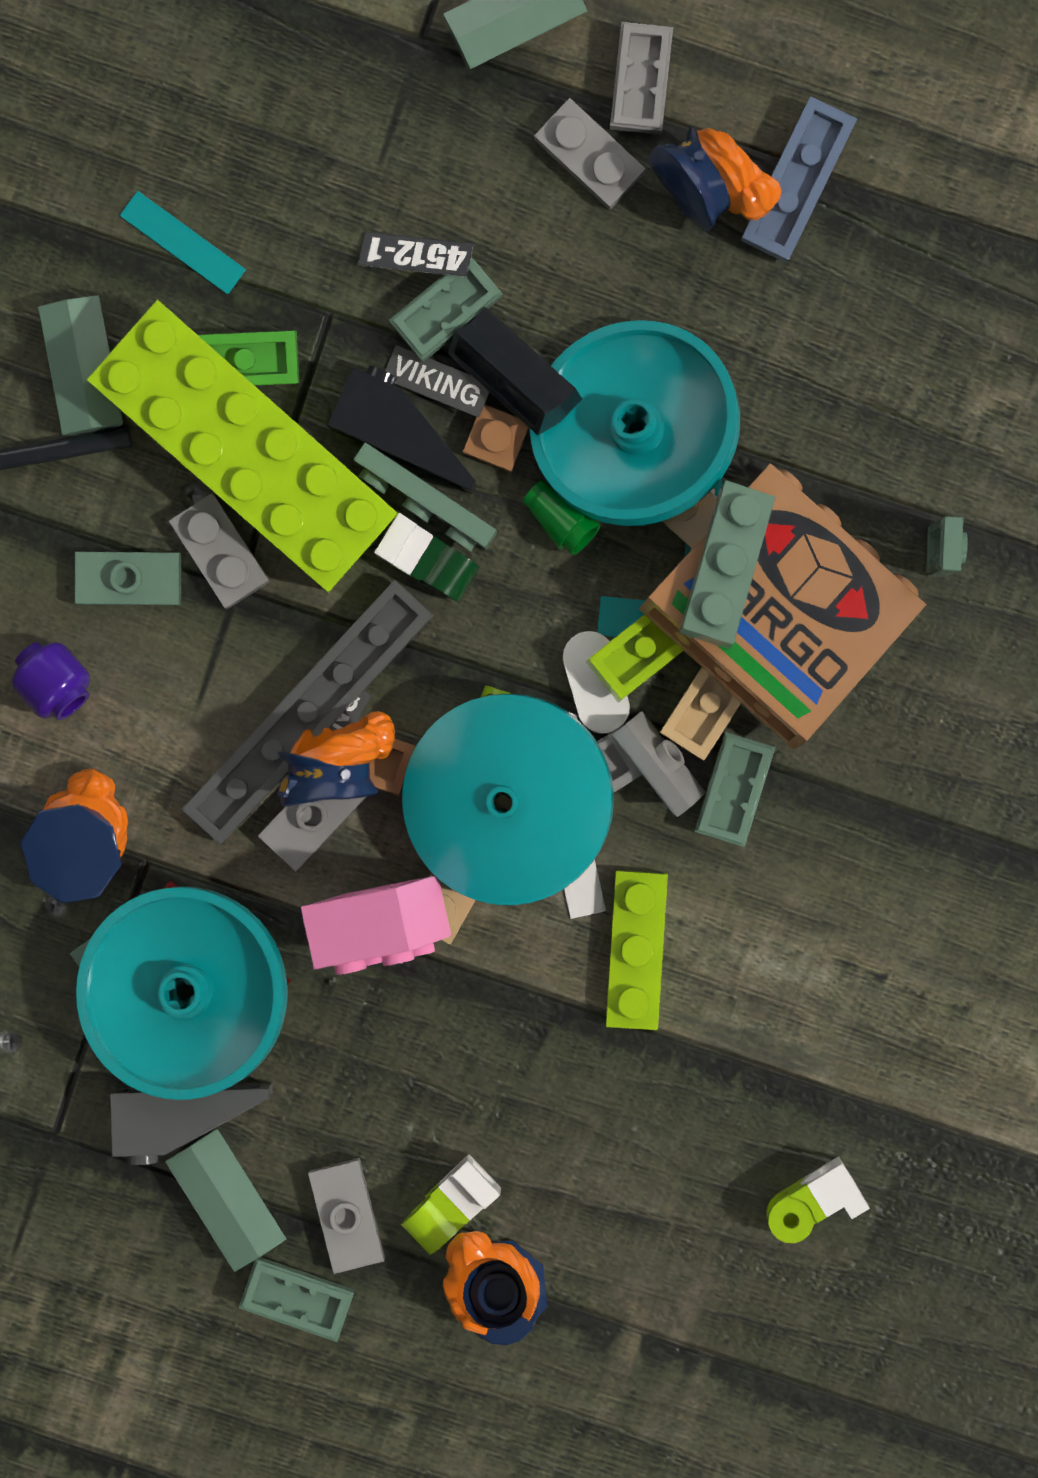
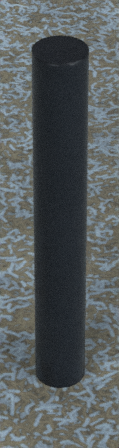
M126 426L0 449V471L132 447L130 430Z

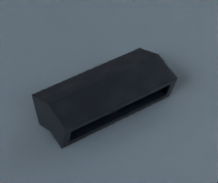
M486 307L469 324L455 331L448 354L537 436L559 424L582 400L579 392L572 384Z

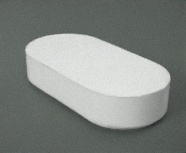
M586 631L575 635L568 641L563 652V663L581 722L593 732L610 733L619 729L627 720L630 709L628 696H626L618 703L586 663L591 656L610 642L600 633Z

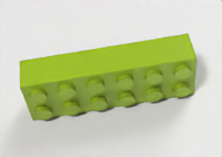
M158 299L87 379L328 593L398 514Z

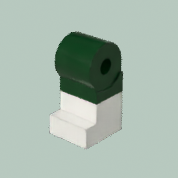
M398 513L374 552L387 563L428 588L431 586L457 603L460 602L480 569L476 563L428 533L401 513Z

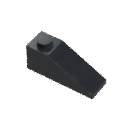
M371 365L368 366L366 373L353 368L328 422L331 431L362 445L366 442L388 457L473 494L476 488L475 479L403 390L394 386L398 378Z

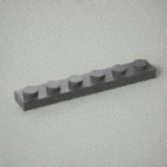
M394 580L182 810L217 843L223 844L279 784L282 778L288 774V764L277 754L278 751L290 753L304 730H311L313 737H315L324 728H330L434 615L402 585Z

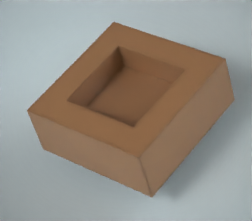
M484 404L479 418L476 417L463 454L512 473L529 427L519 418Z
M395 739L392 751L387 758H376L369 763L370 779L378 790L397 797L401 796L406 769L416 746Z

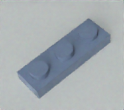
M810 96L772 174V177L780 183L782 189L781 197L765 217H761L757 221L750 220L741 238L742 242L788 263L857 118Z

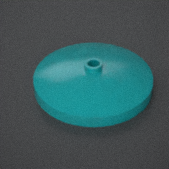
M637 320L615 323L599 328L580 338L569 346L551 365L577 389L582 400L559 424L537 436L530 429L531 444L538 466L549 485L564 502L579 513L603 523L622 526H640L661 522L677 516L696 505L717 485L725 474L735 454L739 440V401L733 382L720 358L706 343L692 333L657 321ZM640 427H645L642 431H640V432L636 431V432L634 433V431H635L636 429H638V428H640Z
M495 694L470 700L455 707L438 719L426 731L414 749L406 769L402 791V807L407 832L416 852L427 868L440 881L456 892L477 901L497 905H520L539 901L558 893L578 879L589 868L603 847L610 829L614 807V790L608 763L600 746L588 729L577 718L561 707L541 698L522 694ZM498 792H505L512 798V807L509 811L506 808L498 809L494 800L499 797Z
M171 887L154 890L139 895L118 907L102 922L91 937L80 962L76 985L77 1010L83 1033L91 1049L102 1064L115 1077L128 1086L151 1096L174 1100L196 1099L219 1093L251 1074L267 1057L280 1034L285 1019L288 998L284 963L278 947L266 927L253 913L237 901L215 891L197 887ZM184 983L192 985L195 995L191 996L190 1000L182 994Z

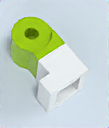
M468 1154L425 1195L426 1198L409 1213L400 1225L431 1255L447 1243L483 1208L486 1209L500 1196L501 1187Z
M838 1156L777 1193L769 1201L766 1218L771 1233L778 1240L785 1243H797L810 1235L814 1224L842 1208L846 1209L851 1219L870 1208Z

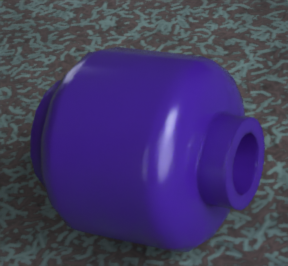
M35 642L26 647L16 657L15 663L18 667L12 676V687L38 717L44 719L55 717L57 720H63L75 713L89 698L90 693L87 691L90 683V674L62 643L54 642L42 646L39 642Z

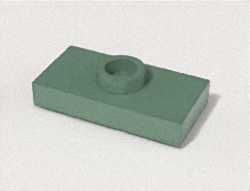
M471 256L467 277L443 275L389 319V323L423 363L449 342L456 330L469 324L485 307L489 309L503 297V294Z
M945 516L928 526L926 573H928V576L947 577L961 571V564L966 562L968 546L967 533L963 532L964 517Z
M75 552V604L181 606V553Z
M724 732L694 832L745 847L776 747Z
M260 1257L254 1261L239 1309L337 1342L355 1289Z

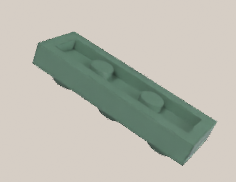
M366 442L354 458L355 463L363 468L358 476L360 479L383 494L390 486L406 497L401 505L426 523H428L432 515L450 526L445 535L471 552L476 544L487 550L497 535L495 528Z
M727 480L721 485L678 633L726 649L733 646L775 496Z

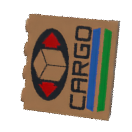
M770 463L748 487L775 496V501L733 646L726 649L678 633L706 535L639 607V610L786 744L795 750L814 734L927 604L918 597L919 592L913 583L899 574H892L879 562L880 556L871 545L860 539L855 540L841 527L839 517L830 508L822 504L816 505L802 492L801 483L794 475L784 469L778 470Z

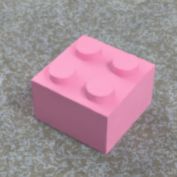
M435 875L349 892L301 907L314 969L334 966L336 975L366 969L369 965L383 963V966H389L414 960L416 956L435 952L434 942L451 936L440 881Z

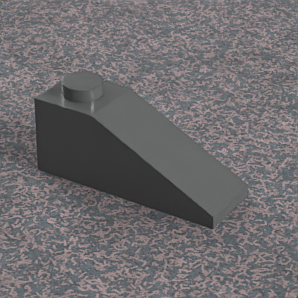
M273 1083L235 1084L219 1093L188 1100L164 1099L148 1095L132 1087H118L110 1093L112 1157L126 1156V1163L129 1165L158 1163V1155H166L268 1100L273 1094Z

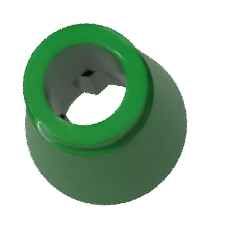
M544 480L535 484L523 499V504L529 508L531 514L560 551L566 549L572 555L577 554L593 539L601 526L598 521L579 513L564 502Z

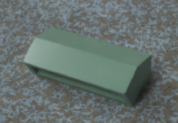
M470 0L443 13L448 31L458 47L466 67L472 69L587 12V8L583 0Z
M99 295L66 299L39 306L38 309L62 435L77 436L119 428L123 424L121 410L87 381L90 375L110 354Z
M218 1129L209 1131L196 1141L177 1151L165 1161L234 1272L260 1258L286 1240L283 1232Z

